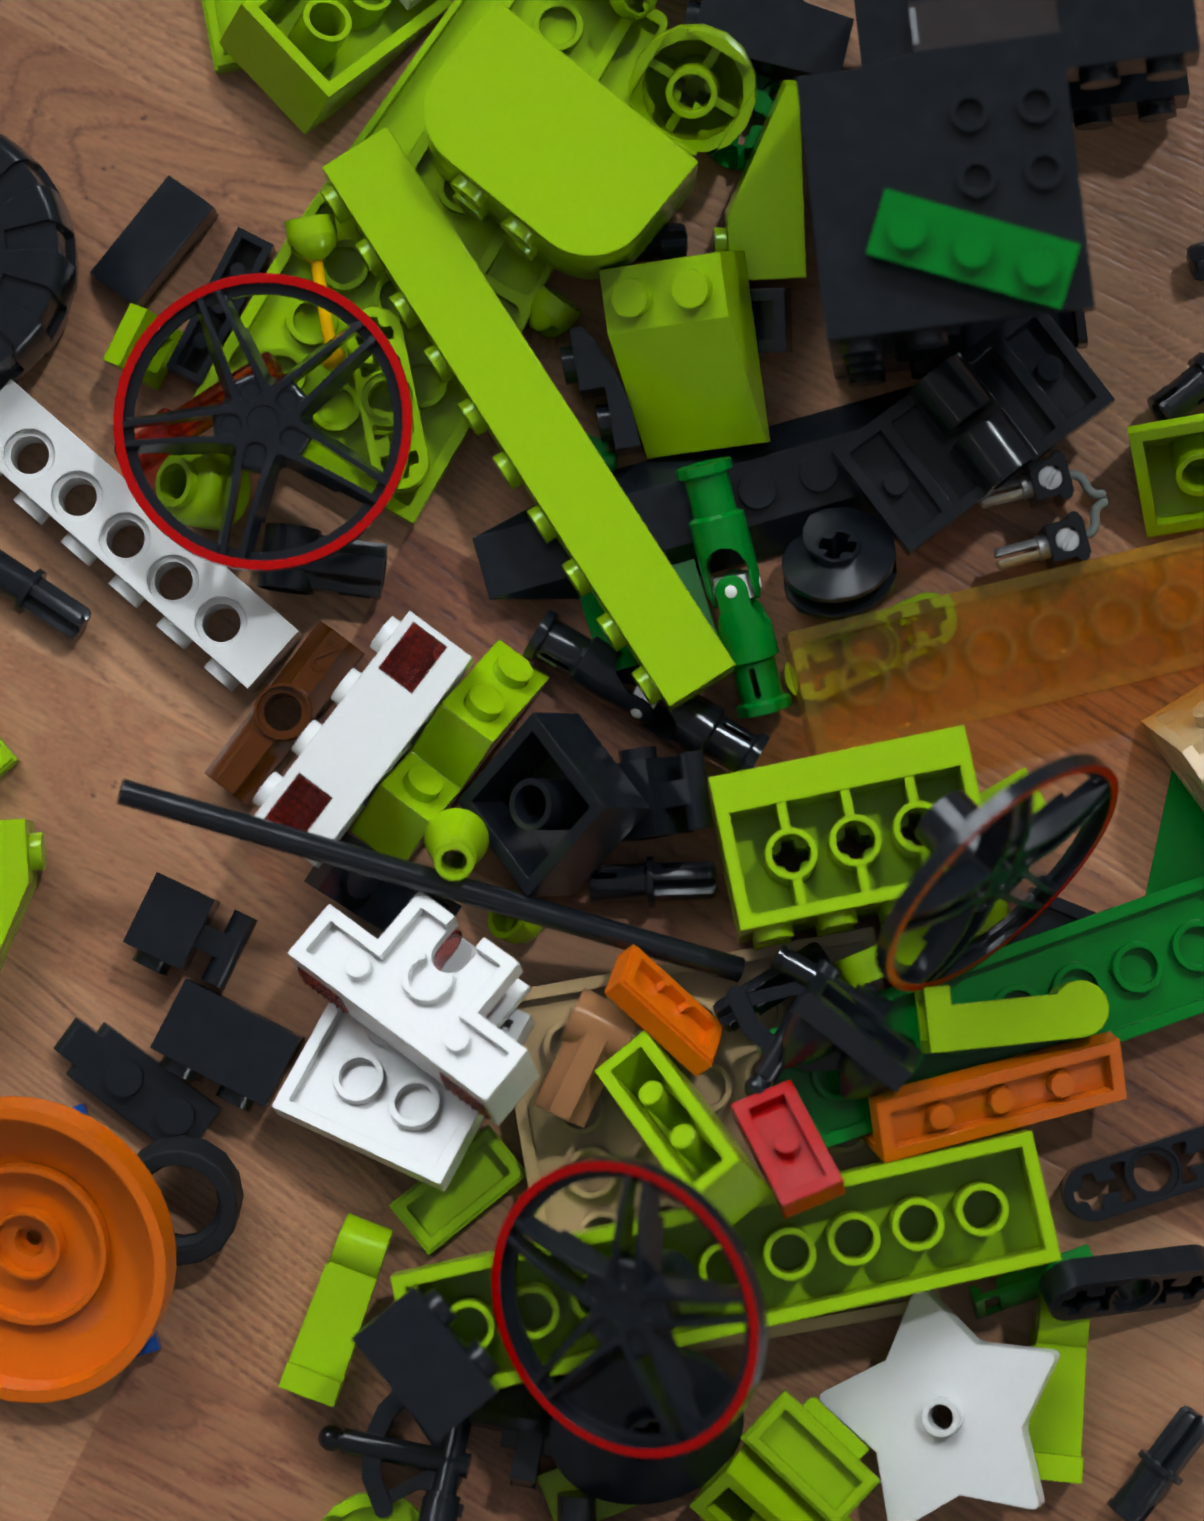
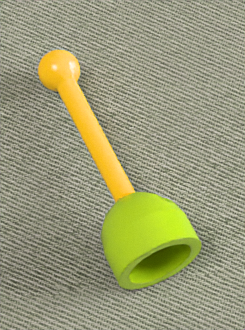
M317 214L285 221L286 238L292 253L301 260L310 263L314 282L327 287L323 260L331 254L337 242L334 214ZM318 307L323 342L326 344L335 337L332 314ZM341 347L338 348L321 364L326 369L334 370L345 360L343 349Z

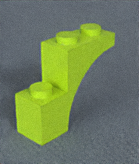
M499 639L440 704L410 752L379 785L350 831L377 852L409 861L424 843L425 830L430 820L439 812L451 807L485 759L539 694L550 677Z

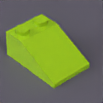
M246 0L238 8L219 44L306 135L346 105L445 14L452 1L422 0L407 11L399 0Z
M745 251L713 252L599 270L608 337L647 459L770 442Z

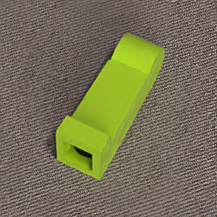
M1082 980L1059 984L1048 995L954 1005L951 1004L949 985L923 988V990L915 991L921 1054L1087 1037L1095 1034L1104 1026L1109 1012L1106 995L1099 986Z
M348 1213L328 1263L326 1262L278 1387L334 1408L338 1402L356 1347L351 1338L362 1329L392 1239L393 1229Z
M1039 1291L1035 1304L1033 1328H1030L1029 1347L1057 1350L1060 1358L1029 1420V1435L1040 1480L1082 1484L1083 1457L1081 1456L1090 1318L1071 1321H1060L1053 1318Z

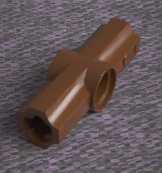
M319 621L271 686L265 688L258 695L252 711L204 774L250 807L254 796L274 771L279 769L291 753L296 740L314 719L316 720L331 700L330 698L347 673L357 666L365 654L335 630ZM282 697H292L298 700L302 708L299 723L287 731H278L272 728L268 721V710L271 704Z

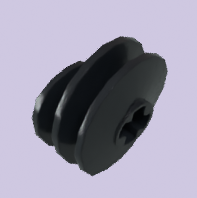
M825 508L811 514L803 527V534L790 542L782 557L784 590L787 600L801 613L815 619L834 621L859 617L880 606L893 591L897 577L896 549L893 536L880 520L868 512L854 508Z

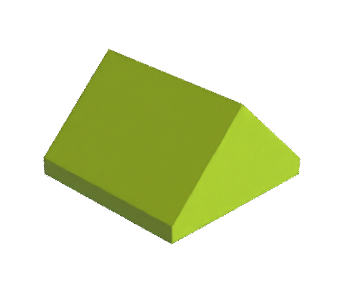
M1204 413L1127 426L1147 538L1204 528Z

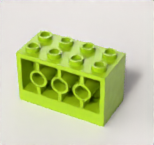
M960 725L708 777L713 825L738 943L753 941L754 951L763 950V948L768 946L791 944V937H794L793 932L815 928L817 938L826 937L828 934L854 931V925L858 923L857 919L876 915L879 917L880 925H884L888 914L906 885L932 854L925 846H915L912 840L904 839L902 834L905 833L909 824L918 825L922 817L936 802L957 790L964 791L979 807L982 806L965 726ZM854 837L857 843H864L867 849L863 851L861 859H851L849 854L839 851L838 848L842 846L844 838ZM792 850L795 856H802L805 861L800 863L798 872L788 873L785 867H777L774 862L779 859L781 851Z

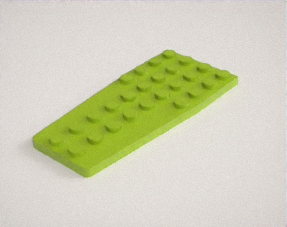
M454 0L349 149L387 126L523 335L529 324L532 299L541 284H548L554 268L537 255L530 262L516 253L502 239L505 233L503 228L488 215L480 222L463 210L453 200L452 196L456 191L438 172L429 150L423 116V103L427 86L436 70L494 1ZM498 0L630 107L628 82L636 59L655 36L667 31L668 27L665 14L656 8L644 18L631 20L615 13L609 0ZM643 2L644 10L647 8V3ZM325 182L320 191L329 186L327 182ZM319 191L301 217L333 213ZM335 217L337 228L336 246L331 254L323 260L327 287L346 297L362 310L369 307H380L389 310L399 319L404 332L430 460V469L427 478L421 486L407 493H395L385 510L415 526L472 429L457 405L466 397L454 378L442 383L423 353V350L432 344L419 324L408 330L388 298L395 294L397 290L386 273L382 272L374 277L354 245L362 240L363 237L352 220L348 219L340 224ZM286 238L266 273L296 276L313 281L310 263L301 260L292 253ZM273 295L252 296L240 317L244 326L248 328L271 376L274 378H281L324 344L318 307L305 301ZM332 314L336 336L348 325ZM232 330L222 349L234 380L253 373ZM393 331L383 332L387 339L393 338ZM361 337L358 338V345L364 343ZM347 342L341 346L345 353V359L349 356ZM374 354L375 369L362 368L363 378L382 370ZM213 364L193 396L195 401L204 406L220 404L225 398ZM320 364L296 384L308 396L333 370L326 369ZM352 373V378L313 415L312 421L314 425L358 453L361 458L371 464ZM383 383L372 391L369 404L372 411L378 416L391 418L393 417L391 395L388 384ZM378 429L374 431L375 440L388 435L390 444H392L393 431ZM314 441L304 455L308 460L370 493L374 491L378 482ZM409 455L408 464L402 479L409 477V466L419 463L418 455ZM387 461L382 462L383 470L385 469Z

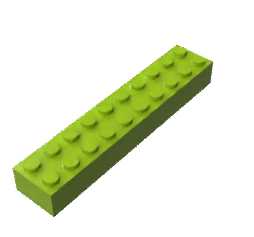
M1020 1129L971 1140L888 1163L879 1161L840 1170L839 1173L844 1180L846 1194L785 1219L771 1193L731 1226L745 1247L758 1277L765 1304L767 1327L1062 1260L1033 1134L1028 1129ZM684 1206L660 1211V1215L665 1217L663 1249H674L684 1254L696 1268L699 1279L717 1280L718 1284L738 1285L734 1272L719 1244L696 1216ZM635 1217V1224L630 1252L634 1254L636 1251V1230L638 1217ZM616 1222L569 1232L608 1258H611ZM531 1241L533 1244H535L537 1247L543 1250L546 1254H548L549 1256L552 1255L545 1249ZM495 1249L394 1272L390 1280L395 1301L416 1283L425 1293L435 1287L457 1313L459 1319L451 1324V1326L464 1342L469 1345L477 1339L501 1368L493 1376L500 1385V1388L523 1383L506 1352L495 1318L491 1288L492 1262ZM519 1254L517 1293L521 1316L535 1353L541 1363L544 1364L567 1335L590 1311V1308ZM571 1267L574 1271H576L578 1274H580L583 1278L586 1279V1274ZM694 1303L693 1306L682 1313L722 1311L723 1313L744 1312L743 1303ZM746 1323L676 1328L673 1331V1337L677 1346L682 1347L746 1332ZM589 1332L579 1345L550 1373V1376L572 1372L602 1345Z

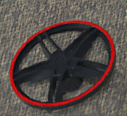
M253 273L223 278L187 293L172 303L147 327L134 345L119 379L114 403L113 433L117 458L127 486L143 512L164 535L181 548L211 563L237 570L273 572L307 566L341 551L364 534L382 515L393 499L408 464L413 436V409L406 376L395 350L377 324L362 309L336 291L314 281L284 274ZM257 295L294 298L328 311L346 323L348 327L326 344L316 349L281 378H274L271 376L248 328L244 326L231 300ZM219 303L253 373L234 380L208 312V308ZM197 314L207 341V349L225 395L224 401L220 404L135 417L139 389L153 357L175 330ZM358 334L364 343L352 352L307 396L296 383L329 358L333 352L353 336ZM372 354L377 359L386 378L393 407L392 444L384 472L314 425L312 421L313 415L352 378L351 374ZM213 419L214 436L135 440L136 428ZM312 442H316L341 460L378 482L374 491L370 493L305 458L304 455ZM169 453L171 456L225 453L229 456L230 466L217 543L203 538L187 528L164 507L147 481L138 454ZM288 467L336 493L339 491L364 504L342 526L314 542L281 551H254L262 523L265 524L279 472L283 468ZM243 471L261 476L239 550L228 546Z
M1076 754L1054 760L1027 773L1001 790L981 807L962 790L951 792L936 802L922 817L915 832L918 840L932 854L915 873L896 900L878 939L876 963L880 973L897 989L903 991L923 990V988L940 985L963 974L990 957L1016 937L1066 888L1098 845L1111 821L1118 801L1119 782L1116 774L1100 758L1090 754ZM1075 774L1089 776L1086 781L1070 794L1065 796L1060 792L1033 814L1034 793ZM1079 830L1067 851L1048 875L1038 868L1036 864L1038 860L1058 848ZM1024 878L1037 886L1031 893L1017 888V885ZM1003 899L1018 905L991 929L972 941L998 900ZM930 926L922 938L927 944L912 965L899 963L895 952L901 934Z
M597 1156L565 1164L543 1176L532 1184L510 1209L502 1224L493 1255L491 1272L493 1308L501 1339L515 1370L534 1398L550 1415L575 1435L593 1445L617 1454L637 1458H664L689 1452L722 1433L738 1418L755 1392L765 1361L767 1345L765 1304L758 1277L745 1247L725 1217L705 1196L680 1177L650 1163L626 1157ZM594 1178L624 1179L615 1224L611 1258H608L565 1229L558 1232L534 1216L553 1195L571 1184ZM639 1182L642 1183L638 1207L636 1251L634 1254L630 1250L637 1211L634 1203ZM661 1192L683 1205L708 1229L725 1254L738 1285L718 1284L717 1280L699 1279L696 1268L684 1254L674 1249H663L665 1217L660 1215ZM525 1235H526L529 1239H531L534 1243H536L537 1245H539L540 1247H542L543 1249H545L547 1252H549V1253L552 1254V1255L549 1256L548 1254H546L543 1250H541L539 1247H537L535 1244H533L530 1240H528V1239L525 1237ZM519 1254L590 1308V1311L567 1335L544 1364L541 1363L535 1353L521 1316L517 1293ZM571 1267L586 1274V1279L583 1278L576 1271H574ZM694 1303H743L744 1312L723 1313L722 1311L682 1313L693 1306ZM746 1323L744 1356L735 1384L722 1404L702 1421L690 1392L695 1387L673 1337V1331L676 1328ZM591 1332L602 1346L557 1384L550 1376V1373ZM623 1350L649 1405L665 1433H642L612 1425L589 1413L571 1399L567 1393L585 1378L592 1377Z

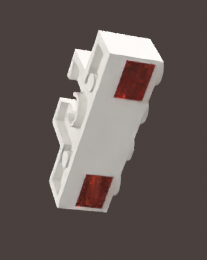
M409 611L401 622L392 616L370 644V648L377 652V654L363 673L352 668L333 692L330 699L335 702L337 707L322 725L314 719L296 740L291 751L298 758L284 777L274 771L258 790L252 800V803L259 807L254 816L340 841L356 818L360 816L379 785L388 776L403 754L406 755L410 752L440 704L455 689L474 664L473 658L413 612ZM306 859L317 868L322 865L320 862Z
M421 891L413 897L379 939H376L339 910L328 904L288 951V955L305 985H310L311 990H316L318 994H322L324 999L334 1003L336 1008H341L342 1013L351 1015L443 1084L446 1091H451L453 1095L459 1097V1100H464L466 1105L472 1107V1110H477L478 1115H483L485 1119H490L499 1126L540 1076L528 1050L499 1029L531 991L530 986L518 978L523 972L519 962L485 937L476 947L462 937V932L456 930L458 922L455 916Z

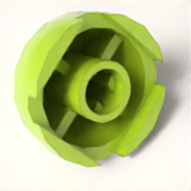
M680 24L655 36L638 55L628 82L631 107L690 156H697L698 152H710L718 148V151L729 146L748 125L757 100L756 72L745 48L726 31L707 24Z

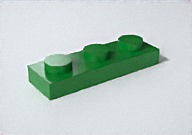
M885 188L866 255L1061 311L1081 244Z

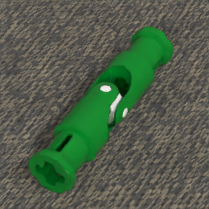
M726 456L693 463L676 469L675 473L677 480L684 482L694 518L688 525L706 594L713 607L718 608L719 606L721 614L718 619L717 636L735 663L733 676L740 704L735 707L737 717L753 718L777 712L790 707L793 703L791 695L783 692L774 658L780 651L772 621L766 614L762 604L756 599L761 597L762 582L744 509L736 507L728 476V470L733 465L731 457ZM718 549H732L738 552L744 559L748 570L731 569L724 575L713 579L710 565L712 553Z

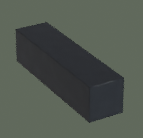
M238 227L209 283L242 274L266 273L276 254L274 245ZM252 296L231 300L240 317ZM219 303L208 308V312L220 344L223 347L233 329ZM197 314L189 320L166 365V369L170 374L199 388L213 363Z

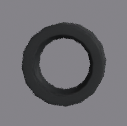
M187 1135L160 1138L140 1150L137 1155L151 1175L163 1167L183 1166L195 1169L207 1177L216 1189L218 1206L216 1215L210 1224L197 1233L184 1235L174 1233L177 1266L202 1262L220 1251L235 1230L244 1196L239 1171L228 1155L205 1139Z

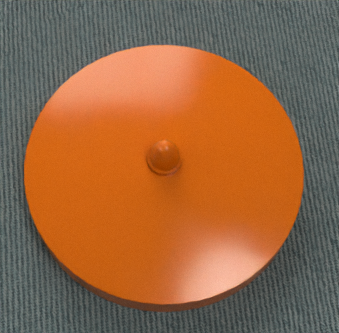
M2 1096L0 1097V1399L23 1403L65 1400L85 1394L118 1375L132 1362L154 1335L169 1306L175 1284L177 1258L174 1228L164 1197L150 1171L138 1155L109 1128L74 1108L54 1101L35 1097Z

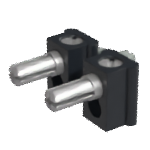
M1053 450L1047 459L1034 462L1022 471L1020 475L1011 479L994 493L1016 487L1020 489L987 497L979 504L985 509L1023 498L1024 500H1029L1031 508L1054 503L1057 507H1062L1073 496L1075 490L1071 479H1074L1080 483L1084 493L1089 497L1100 499L1091 508L1090 527L1085 530L1082 516L1078 512L1072 511L1062 521L1044 525L1038 532V536H1035L1033 539L995 548L994 559L1036 548V551L996 561L995 564L998 569L1003 570L1037 560H1045L1047 569L1069 563L1073 567L1079 568L1090 558V553L1092 552L1088 539L1094 537L1100 527L1099 514L1103 508L1109 506L1105 489H1094L1082 472L1068 469L1065 454H1062L1060 450Z

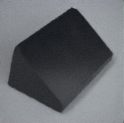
M168 175L90 271V274L128 305L133 303L144 308L218 217L216 209L206 200Z

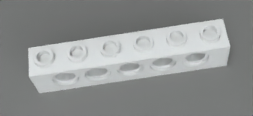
M12 379L0 390V477L4 475L21 490L13 500L41 525L51 516L69 533L61 540V543L89 567L99 558L114 571L116 575L108 584L134 607L138 608L145 599L164 615L156 626L183 650H186L192 642H195L212 657L204 668L231 692L241 683L250 692L254 693L303 638L302 634L228 568L193 555L164 535L137 504L124 477ZM33 443L46 445L49 451V459L46 466L34 474L20 472L18 467L20 452L26 446ZM78 485L93 486L97 494L96 504L93 509L82 516L68 514L65 508V499L69 491ZM127 526L141 528L145 537L141 551L129 558L116 556L112 548L115 534ZM181 567L189 570L192 574L193 582L188 594L177 600L164 598L160 592L162 576L172 568ZM221 609L236 611L241 621L237 635L226 642H217L210 639L207 632V623L210 617Z

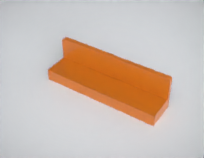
M1108 1031L906 1084L897 1092L887 1089L883 1093L868 1098L873 1132L860 1137L884 1163L1125 1100L1127 1099L1120 1039Z

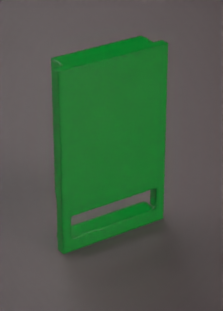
M1085 1244L1060 1253L1062 1260L1002 1274L997 1278L996 1289L982 1294L981 1290L976 1286H969L970 1302L976 1319L979 1320L1037 1299L1040 1292L1039 1281L1043 1274L1060 1262L1093 1256L1089 1245ZM997 1297L998 1305L985 1309V1301Z

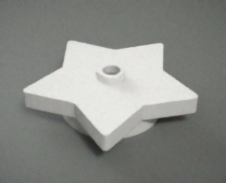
M932 1290L912 1294L885 1361L820 1394L821 1402L877 1453L888 1521H917L959 1495L1027 1509H1037L1045 1502L1028 1428L1029 1420L1059 1361L1060 1354L1057 1350L993 1343L979 1339ZM938 1404L945 1405L952 1411L953 1422L950 1427L944 1425L937 1414Z

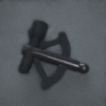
M782 944L770 967L773 969L777 968L778 972L795 982L747 994L742 987L733 986L726 993L728 1003L743 1034L763 1051L753 1069L754 1075L745 1082L744 1092L746 1096L759 1094L765 1091V1089L770 1088L771 1083L775 1084L784 1070L781 1061V1044L787 1021L802 990L819 970L882 1021L893 1002L876 993L878 989L868 983L864 987L860 984L854 987L840 979L839 976L842 971L828 962L819 959L817 964L796 951L789 950L786 945ZM798 995L775 1034H772L759 1022L752 1008L753 1005ZM838 1047L831 1054L814 1063L795 1068L806 1072L839 1070L845 1052L840 1051Z
M392 1391L377 1406L366 1432L349 1428L342 1431L334 1425H328L320 1431L318 1441L323 1449L327 1451L338 1449L341 1450V1454L362 1458V1481L378 1518L382 1520L389 1519L394 1513L393 1503L418 1490L426 1491L422 1499L418 1521H458V1518H462L464 1505L460 1504L461 1497L457 1496L460 1478H468L472 1460V1453L466 1452L471 1426L468 1423L469 1416L437 1443L433 1441L416 1420L431 1445L388 1437L387 1435L394 1419L406 1408L395 1392ZM382 1462L424 1470V1472L387 1491L382 1478Z

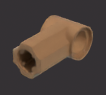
M584 988L559 1039L563 1044L542 1082L534 1104L568 1122L584 1128L604 1086L595 1070L631 1041L638 1027L637 1023L613 1001Z

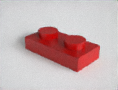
M791 1079L765 1089L762 1093L753 1094L731 1104L733 1118L767 1185L773 1191L772 1195L785 1219L846 1194L844 1180Z

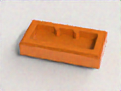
M633 944L620 953L604 994L637 1023L641 1031L645 1030L694 1076L697 1077L712 1067L724 1031L721 1022L638 946L636 947Z

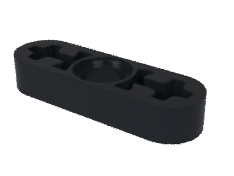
M1204 1124L1072 1167L1065 1174L1060 1187L1064 1206L1072 1215L1080 1219L1100 1221L1204 1187V1162H1197L1186 1166L1193 1175V1178L1182 1182V1165L1176 1153L1171 1149L1173 1144L1182 1142L1181 1150L1184 1155L1202 1150L1204 1148ZM1148 1153L1161 1155L1169 1166L1167 1182L1163 1187L1154 1191L1144 1190L1137 1184L1134 1178L1136 1162L1140 1157ZM1121 1162L1122 1181L1127 1190L1132 1194L1131 1199L1121 1202V1190L1114 1189L1099 1196L1100 1207L1094 1210L1091 1209L1088 1202H1076L1074 1191L1083 1187L1082 1176L1090 1174L1091 1178L1096 1182H1105L1117 1178L1110 1165Z
M1197 1244L1069 1259L1054 1265L1043 1274L1039 1281V1290L1052 1317L1060 1321L1191 1305L1204 1299V1247Z

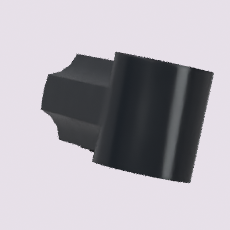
M266 523L262 552L300 547L314 542L325 535H322V531L310 527L285 523ZM355 540L341 551L310 565L284 571L259 572L257 587L296 595H313L314 591L343 596L381 600L387 567L388 544Z

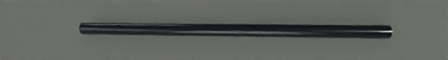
M123 779L116 801L118 805L622 950H626L634 944L650 958L733 982H739L743 974L745 958L536 897H527L525 894L465 877L458 881L447 880L441 877L436 869L131 780Z

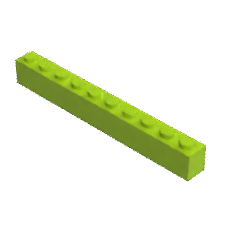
M387 126L322 166L326 182L329 186L321 190L320 193L340 224L348 219H351L363 237L362 240L354 245L374 277L385 272L397 292L388 298L408 330L419 324L432 345L423 350V353L442 383L451 378H454L466 397V399L457 404L460 411L477 436L488 431L501 452L492 457V460L509 487L514 490L518 486L523 485L535 506L526 512L543 540L548 544L557 538L570 560L561 566L578 594L582 598L592 592L605 613L598 617L596 621L616 652L625 646L629 649L639 665V668L633 671L631 675L649 704L652 706L661 700L670 713L734 672L735 663L389 128Z

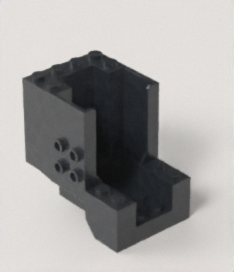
M854 0L862 68L796 77L826 339L835 379L847 378L848 386L850 387L872 386L886 382L885 373L911 370L912 379H922L951 356L957 353H964L1008 319L1050 314L1076 349L1087 348L1088 337L1085 312L1094 311L1095 303L1073 122L1075 129L1081 131L1105 128L1113 124L1112 117L1138 114L1140 122H1158L1176 117V109L1187 107L1190 92L1186 67L1197 66L1201 51L1194 0ZM885 188L1081 244L1062 310L1058 311L867 256L866 251Z

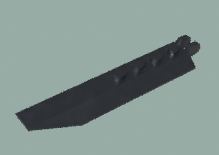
M913 386L768 426L770 442L662 456L618 468L611 473L670 564L674 565L694 559L699 577H702L688 525L694 518L684 482L677 480L675 470L693 463L730 456L733 467L728 470V476L736 507L744 509L756 560L785 553L790 542L803 534V527L809 516L825 508L850 507L868 512L880 520L833 459L831 451L906 396ZM532 507L472 538L490 600L580 599L578 592L561 566L570 558L557 538L548 544L543 540L526 512ZM718 549L712 553L711 571L716 573L744 565L746 562L738 552L732 549Z

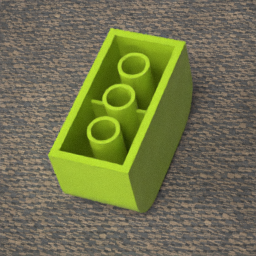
M498 0L493 1L444 60L427 86L423 103V116L429 150L438 172L456 191L452 196L453 200L469 215L480 222L487 215L491 217L505 231L502 236L505 243L530 262L537 255L551 267L565 275L579 279H600L599 270L631 265L695 189L698 168L697 160Z

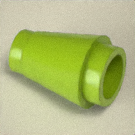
M450 808L439 812L430 820L425 830L424 843L438 874L447 880L458 881L467 877L485 855L489 845V834L485 823L478 815L466 809ZM455 849L461 852H451L449 850Z

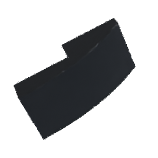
M582 326L569 328L572 345L560 347L566 385L578 383L582 399L607 396V404L596 405L597 419L602 443L614 441L617 457L642 453L637 426L629 400L611 363L595 340Z

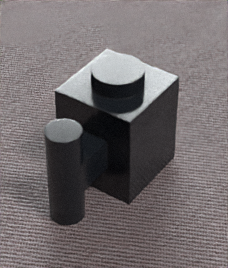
M656 746L618 751L619 763L617 765L650 806V809L620 843L668 837L714 827L703 750L678 753L674 757H657Z
M157 872L123 942L137 948L132 959L133 961L164 976L168 975L172 966L187 971L197 949L212 956L201 979L224 990L258 920L234 910L225 931L222 932L210 926L220 901Z

